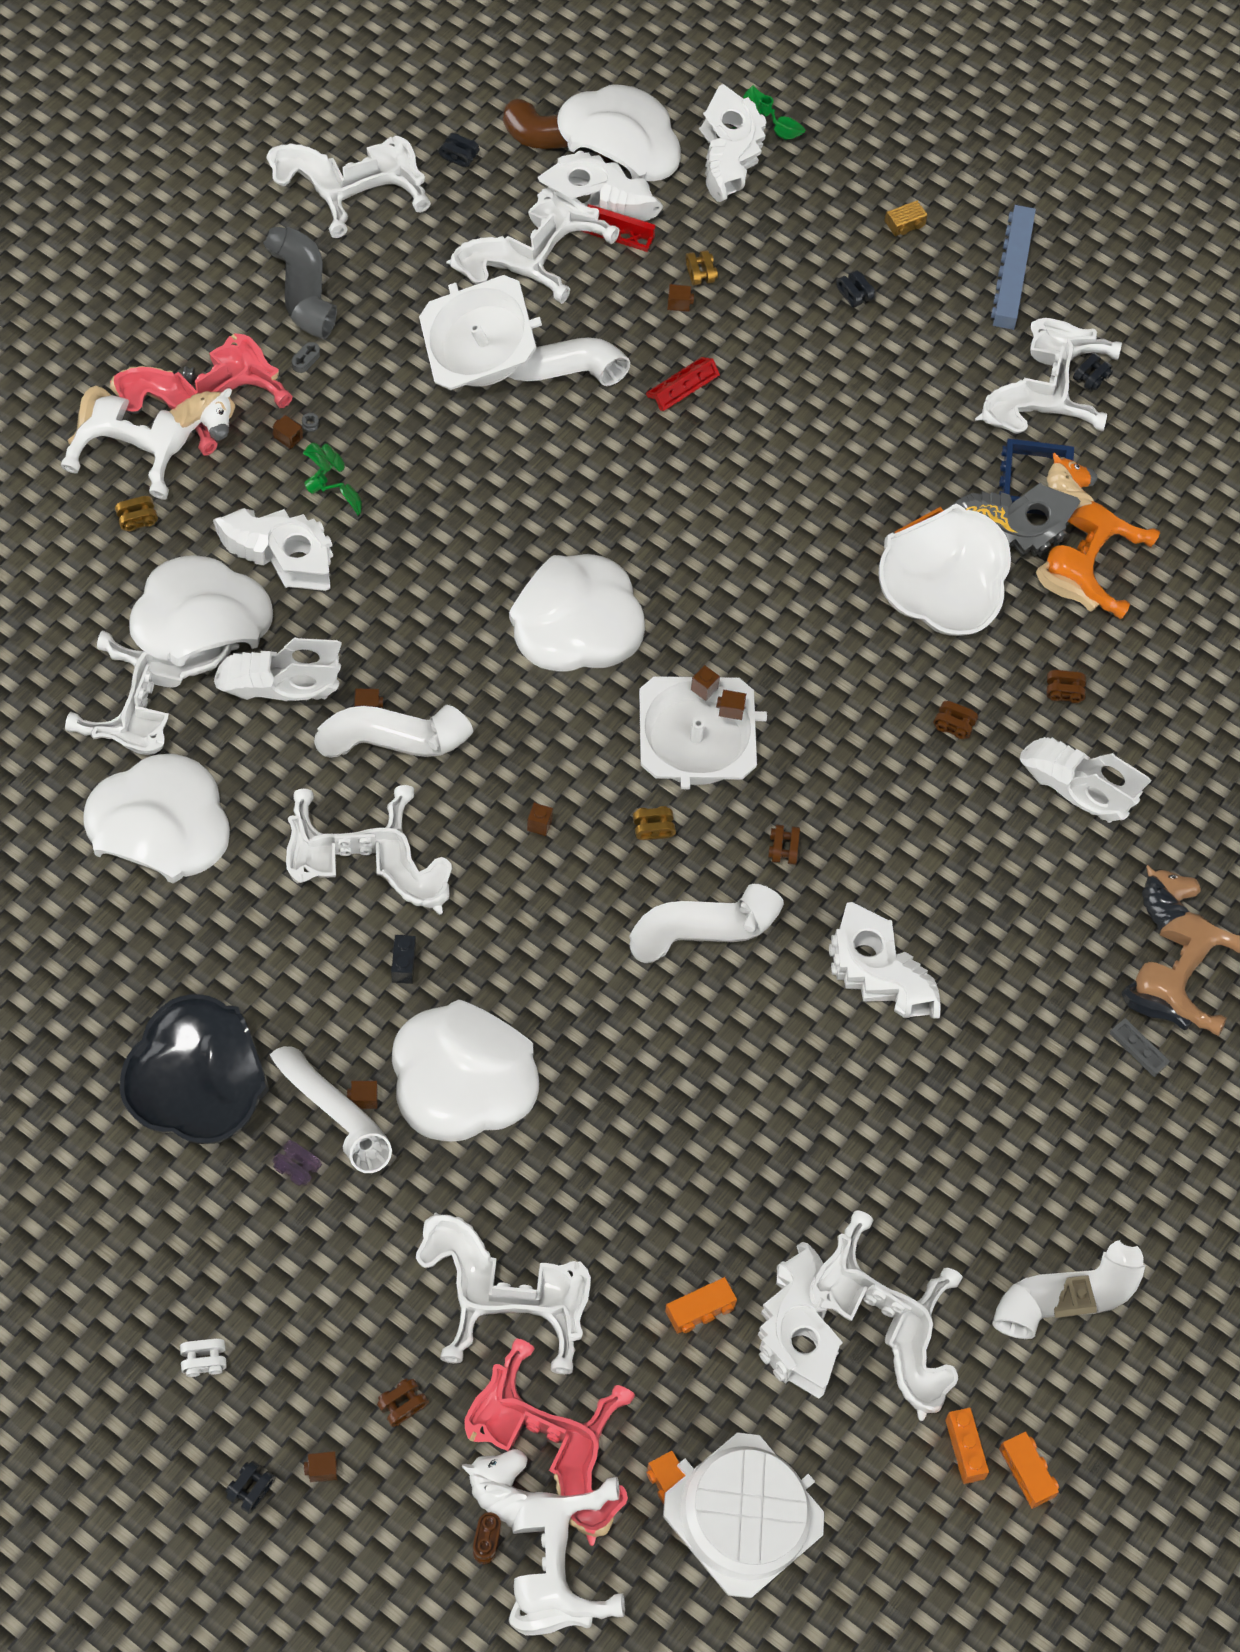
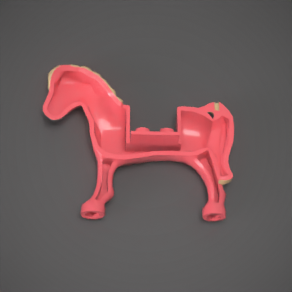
M236 333L229 336L223 346L209 353L214 367L207 374L202 373L195 380L196 390L179 372L174 374L173 371H164L160 368L145 366L129 367L127 370H122L114 375L110 381V389L118 397L130 401L126 411L133 414H138L142 410L143 400L146 395L167 404L170 410H172L194 394L205 391L222 393L228 388L233 390L242 385H255L269 391L274 396V402L279 408L288 406L293 398L291 393L285 390L282 383L276 381L279 376V369L271 366L266 361L261 348L249 336ZM200 423L195 428L200 437L198 448L204 456H207L215 451L218 443L211 438L207 427Z
M515 1339L510 1353L505 1357L504 1366L500 1364L493 1366L491 1381L475 1398L465 1417V1431L468 1439L472 1442H491L503 1450L510 1451L523 1425H527L526 1428L533 1433L538 1434V1432L546 1434V1438L552 1442H562L549 1470L554 1474L558 1495H579L595 1491L591 1488V1472L597 1459L599 1438L612 1413L617 1408L630 1404L635 1394L623 1386H614L612 1394L598 1401L594 1415L585 1423H579L538 1410L525 1403L520 1398L516 1389V1374L523 1359L532 1355L535 1348L522 1339ZM482 1427H483V1429H484V1433H485V1434H482V1433L480 1432V1429H481ZM619 1485V1500H608L600 1510H581L575 1512L570 1517V1526L577 1528L578 1531L585 1534L590 1546L594 1545L596 1537L604 1536L608 1533L615 1514L626 1504L628 1497L623 1486Z

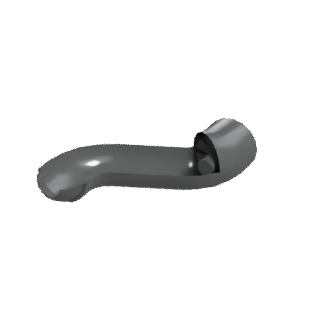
M273 227L269 229L268 237L263 241V244L273 257L286 262L285 304L288 314L300 329L325 340L334 327L337 306L321 299L323 264L321 252L316 243L305 234L289 227Z

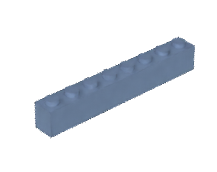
M1015 205L1013 212L1009 213L1008 222L1011 225H1007L1005 236H1008V239L1005 238L1003 249L1006 252L1002 253L1000 262L1004 263V265L1000 266L998 276L1001 277V280L998 279L996 290L999 293H995L993 304H996V308L993 307L991 318H994L993 326L1012 330L1015 328L1036 211L1034 208Z

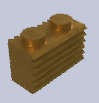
M918 200L887 211L884 221L894 236L905 235L913 229H921L925 226L927 213Z

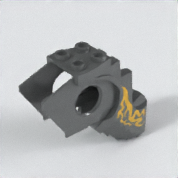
M1039 483L1013 503L1010 494L1001 492L999 495L993 492L990 494L982 492L981 494L971 493L952 505L957 503L965 508V510L976 511L992 519L1006 535L1009 547H1014L1022 557L1029 552L1034 557L1036 555L1041 557L1049 551L1048 548L1051 545L1057 546L1064 540L1063 537L1066 535L1065 530L1069 523L1068 520L1081 501L1078 497ZM1032 509L1040 510L1046 514L1048 520L1042 525H1034L1028 521L1026 512Z

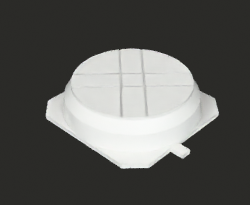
M505 275L460 291L458 290L457 283L448 285L450 294L429 301L419 316L434 382L449 390L464 385L487 386L510 376L520 365L526 364L537 348L532 329L542 326L540 317L529 320L520 282Z
M653 677L639 689L641 766L654 778L673 779L681 782V789H690V785H705L723 779H744L757 767L755 721H767V712L755 711L754 690L740 678L720 677L718 689L707 701L691 691L692 677ZM723 689L747 693L742 720L719 716L720 709L716 708L718 696L722 697Z
M736 1433L696 1468H693L686 1459L682 1460L677 1467L685 1474V1477L670 1488L664 1496L663 1517L728 1596L752 1598L823 1536L824 1511L806 1491L815 1481L809 1474L801 1480L794 1469L778 1457L760 1435Z

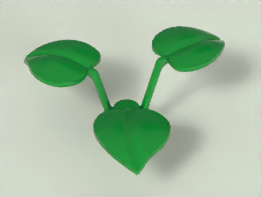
M754 85L746 91L743 99L749 97L755 103L760 115L762 114L764 117L769 114L772 115L773 123L776 125L774 132L779 137L793 139L805 133L806 129L792 118L781 116L778 118V121L776 120L775 109L772 108L773 98L771 96L764 95Z
M317 443L309 444L303 454L311 458L320 469L304 482L307 490L314 494L320 489L324 492L327 489L340 487L341 493L358 517L361 513L362 502L360 496L351 485L338 483L326 486L328 480L325 474L333 466L338 472L344 470L345 464L341 456L327 443L322 448Z

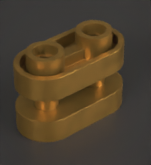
M708 250L700 251L699 257H696L694 252L686 253V266L692 285H700L703 278H705L706 283H714L715 279L718 278L717 268L713 267L712 253L709 254Z
M150 496L125 500L115 506L122 530L133 531L137 528L152 526L157 522L158 516L156 510L153 509L154 503Z
M660 806L653 809L639 808L634 812L633 820L634 824L637 825L635 828L636 838L639 840H652L674 836L676 830L675 824L672 823L674 819L672 809Z

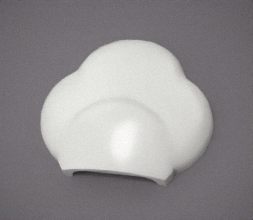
M608 85L598 91H586L573 95L559 110L558 128L561 135L568 142V148L572 152H575L580 147L592 149L625 166L630 171L632 179L638 177L646 181L665 179L672 175L679 166L681 147L675 133L671 129L670 116L665 107L656 98L643 90L626 85Z
M956 503L931 518L885 537V550L879 564V581L885 598L899 613L923 621L936 632L952 636L970 635L979 632L987 627L997 616L1004 600V580L1010 570L1011 555L1006 535L992 519L979 512L965 510V508Z
M592 554L551 556L530 579L509 612V619L514 626V638L521 653L534 665L553 671H572L581 667L606 668L617 665L631 657L638 650L643 641L645 631L643 609L633 595V587L626 571L611 559Z
M197 555L183 556L166 561L151 572L145 584L144 594L132 608L129 629L132 639L143 651L158 659L170 660L171 663L180 667L184 666L185 661L192 654L220 646L246 642L250 644L252 649L257 648L260 638L263 637L271 626L273 608L271 599L265 589L252 578L236 573L221 561L210 557Z
M178 754L153 755L141 760L128 771L105 778L90 793L84 808V828L88 838L93 843V850L96 856L101 857L102 854H111L158 871L171 883L177 882L183 876H192L207 870L222 857L228 847L230 836L229 821L220 806L219 790L214 778L199 762Z
M457 1000L447 1006L425 1010L409 1019L395 1037L392 1050V1064L398 1077L396 1086L397 1104L409 1125L425 1137L449 1142L462 1141L476 1136L483 1130L504 1129L525 1117L535 1104L539 1092V1075L533 1059V1043L516 1029L479 1007L462 1000Z

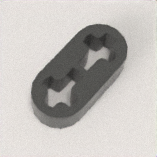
M309 342L292 358V368L295 372L303 373L320 357L319 345Z

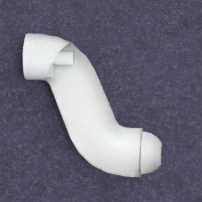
M589 337L577 338L537 347L526 364L520 365L508 377L521 381H537L581 371H590V374L594 375L602 385L611 386L618 383L628 373L630 361L620 349L605 340Z
M450 705L443 706L434 716L430 717V720L377 707L359 706L337 712L317 728L318 732L315 735L314 743L316 749L323 756L329 758L345 755L359 743H368L415 756L430 757L443 755L457 748L472 735L473 728L465 715Z
M760 884L748 885L742 898L736 903L668 902L654 907L638 921L629 936L630 950L638 961L653 963L659 960L660 957L665 956L671 944L677 940L746 941L759 936L770 927L779 915L784 902L778 893Z
M284 1046L270 1054L280 1071L301 1092L349 1132L343 1144V1151L358 1171L374 1173L380 1171L388 1164L392 1148L386 1135L367 1114L322 1077L308 1063L300 1050Z
M1120 1240L1115 1241L1109 1246L1107 1252H1103L1100 1266L1095 1270L1042 1274L1017 1282L1003 1295L994 1315L993 1326L996 1330L1008 1336L1019 1339H1032L1035 1337L1039 1321L1042 1318L1054 1317V1308L1059 1303L1060 1293L1064 1290V1283L1069 1277L1089 1275L1097 1313L1109 1311L1122 1305L1136 1292L1142 1280L1146 1265H1143L1141 1250L1138 1246L1129 1247L1122 1244Z

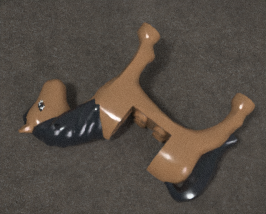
M1147 865L1149 877L1142 891L1143 905L1146 907L1153 922L1158 925V930L1161 931L1160 936L1183 945L1180 953V960L1175 961L1172 969L1154 962L1145 963L1140 969L1136 981L1123 989L1122 997L1131 1009L1141 1014L1172 1021L1182 1030H1187L1194 1023L1199 1028L1207 1029L1219 1036L1227 1017L1222 1015L1210 1016L1200 1010L1188 998L1185 986L1195 968L1203 961L1212 947L1223 945L1240 953V936L1215 927L1202 916L1191 913L1179 902L1184 898L1194 897L1200 893L1201 887L1195 878L1183 877L1163 869L1153 870Z

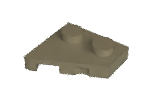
M1089 1275L1067 1278L1064 1283V1290L1061 1291L1059 1296V1303L1054 1308V1317L1097 1313Z

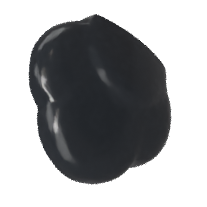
M200 994L174 998L163 1005L151 1017L145 1027L142 1040L127 1055L120 1076L121 1099L127 1111L136 1121L152 1131L175 1133L187 1141L198 1144L219 1143L237 1134L250 1121L260 1099L269 1091L262 1063L241 1009L236 1006H226L216 998Z

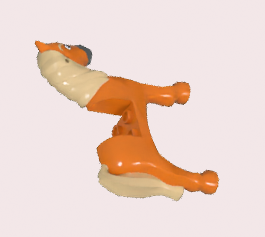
M1053 453L1054 464L1048 472V487L1078 497L1081 502L1068 522L1088 533L1085 540L1082 539L1077 550L1064 545L1052 548L1047 562L1036 571L1038 579L1048 590L1061 597L1080 602L1089 611H1093L1100 605L1104 610L1112 612L1115 617L1122 619L1128 611L1130 603L1126 600H1115L1099 585L1094 576L1095 558L1099 550L1112 535L1119 534L1134 544L1144 543L1146 546L1152 547L1158 539L1160 531L1154 528L1145 530L1134 527L1115 516L1101 504L1094 502L1093 498L1082 489V487L1093 486L1097 482V474L1094 470L1081 466L1070 459L1059 458L1056 453Z

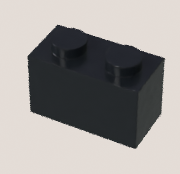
M395 935L391 968L392 983L413 984L416 936Z

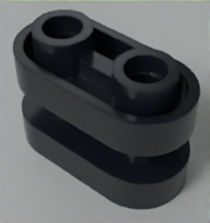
M455 133L449 134L445 143L439 148V154L442 158L462 167H468L480 151L477 142Z
M858 270L849 273L848 277L842 276L836 280L839 292L852 307L855 308L861 305L862 300L868 302L874 299V287L867 282L863 273Z
M1094 353L1076 370L1073 379L1078 383L1085 380L1084 387L1089 391L1097 390L1102 381L1109 379L1112 375L1113 366L1107 361L1101 365V357Z
M254 1460L250 1463L246 1462L242 1466L239 1478L236 1482L232 1481L225 1491L227 1493L226 1499L235 1504L242 1500L241 1509L248 1514L253 1512L276 1479V1476L270 1471H266L261 1475L259 1473L261 1465ZM253 1481L257 1482L248 1494L246 1490L249 1488Z

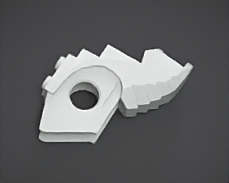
M723 84L718 87L706 112L703 113L706 119L702 126L699 127L703 136L710 143L705 165L707 167L705 172L707 176L706 185L710 194L717 202L726 200L727 195L744 188L746 169L758 163L757 156L762 152V141L766 136L764 134L766 119L762 114H759L755 103L749 97L743 99ZM724 124H732L736 126L737 129H730L726 127Z
M578 151L575 154L561 156L558 158L556 165L538 176L539 182L565 195L569 200L591 194L590 199L582 204L585 206L590 204L638 220H650V218L656 217L663 208L661 202L652 196L649 184L645 179L638 177L628 179L618 162L605 163L600 155L591 156L589 152Z
M245 508L224 517L213 519L216 532L230 553L237 554L238 557L246 558L248 561H255V564L265 565L271 560L285 588L294 587L323 591L330 589L329 565L331 564L330 558L333 557L330 549L332 542L329 536L324 535V528L320 521L316 522L315 519L307 520L304 514L289 518L284 509L256 518L254 510ZM295 552H303L306 554L305 556L298 558L290 556Z
M295 637L278 653L272 651H261V653L243 652V654L233 653V655L226 657L218 667L214 678L216 688L246 700L253 697L283 701H307L311 698L316 700L326 699L339 686L337 674L340 671L341 664L339 663L338 653L342 642ZM297 650H310L317 653L320 659L314 663H301L294 660L292 654Z
M1039 738V740L1033 741L1021 752V762L1040 785L1052 787L1073 805L1092 815H1097L1108 823L1126 819L1130 814V808L1140 801L1139 797L1143 793L1142 790L1151 782L1148 776L1122 761L1113 753L1089 759L1090 757L1078 749L1074 750L1069 745L1067 746L1054 738ZM1110 766L1118 770L1123 775L1125 784L1119 786L1108 781L1101 772L1102 767Z
M853 902L847 903L840 929H837L835 935L831 936L832 944H829V954L834 959V963H831L832 975H836L837 980H844L846 989H861L863 1001H895L894 1012L903 1018L930 1015L933 1019L940 1018V995L935 979L927 974L928 970L921 967L920 963L912 960L913 956L906 952L896 954L892 920H887ZM860 945H868L876 951V955L864 956L855 948Z
M801 1242L797 1245L799 1254L777 1265L776 1284L782 1290L763 1304L764 1309L761 1311V1314L767 1321L760 1327V1332L758 1333L762 1340L759 1356L765 1364L769 1363L774 1369L773 1373L779 1381H784V1383L790 1381L819 1399L824 1395L836 1356L839 1354V1346L843 1342L823 1321L827 1308L818 1307L811 1301L810 1287L823 1262L808 1243ZM801 1335L809 1337L816 1345V1348L810 1353L798 1352L793 1347L791 1338Z

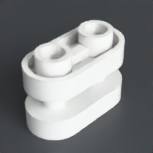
M208 1339L182 1343L180 1345V1355L188 1359L181 1362V1372L186 1374L187 1377H196L200 1373L206 1372L212 1375L222 1373V1370L226 1369V1358L219 1356V1353L225 1351V1341L223 1339ZM210 1355V1357L196 1358V1356Z

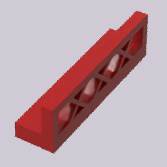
M588 204L587 207L599 210L598 220H604L609 225L619 228V236L615 242L648 252L655 237L656 225ZM581 231L597 237L604 238L602 235L594 232ZM626 233L630 235V238L625 239L621 235ZM645 239L648 241L646 245L638 243L637 240Z
M701 357L646 392L647 398L655 399L660 411H665L719 376L720 373L713 358Z

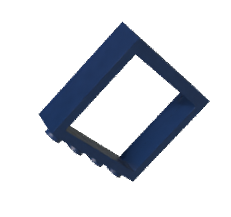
M1008 438L1006 446H1002L1001 456L1004 457V461H1001L1000 472H1003V476H1000L999 487H1002V491H999V495L1001 492L1010 494L1012 453L1053 458V453H1056L1059 458L1064 457L1074 461V447ZM1010 495L1012 503L1020 498L1019 496ZM1032 509L1026 512L1030 514L1046 515L1045 513L1037 509Z

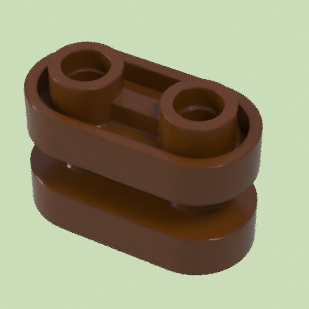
M1063 670L1048 672L1047 683L1049 685L1047 686L1046 695L1052 701L1061 700L1080 703L1085 699V674Z
M943 701L939 708L940 713L936 715L933 721L936 729L941 732L950 733L958 739L969 738L973 731L972 726L978 720V714L954 702Z
M776 824L775 828H771L770 840H774L773 846H769L768 858H772V862L780 863L781 857L788 858V864L796 865L800 827L792 826L791 832H785L784 825ZM783 839L790 840L789 850L782 849Z
M406 1378L397 1385L396 1389L391 1392L386 1391L378 1397L377 1406L381 1412L390 1411L387 1421L392 1427L403 1423L429 1403L424 1393L416 1395L415 1392L419 1389V1386L414 1379L409 1380ZM407 1398L409 1399L408 1402H406L405 1404H403V1405L400 1406L399 1408L397 1407L398 1404H400L401 1402H403V1401L406 1400Z
M492 1512L484 1513L479 1518L473 1543V1557L478 1563L483 1565L489 1564L494 1560L501 1532L500 1518Z

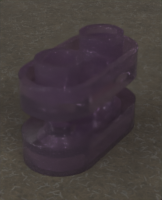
M288 1140L283 1146L286 1154L278 1153L272 1160L274 1163L273 1168L280 1174L286 1173L289 1175L291 1181L296 1185H307L312 1179L308 1172L310 1170L317 1172L322 1163L317 1157L297 1143ZM294 1158L296 1161H298L299 1163H301L303 1166L300 1167L299 1165H297L296 1163H294V1162L292 1161V1159Z

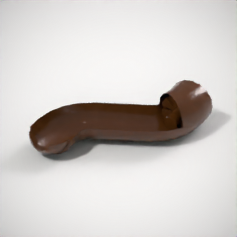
M514 99L506 105L503 123L507 131L519 143L541 149L568 147V142L561 135L558 128V115L540 116L533 104L522 99ZM598 153L605 163L616 162Z

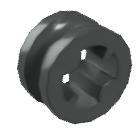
M185 366L183 377L190 384L194 383L195 367L189 369L188 366Z
M314 413L305 414L302 417L303 429L307 432L316 431L319 427L318 416Z

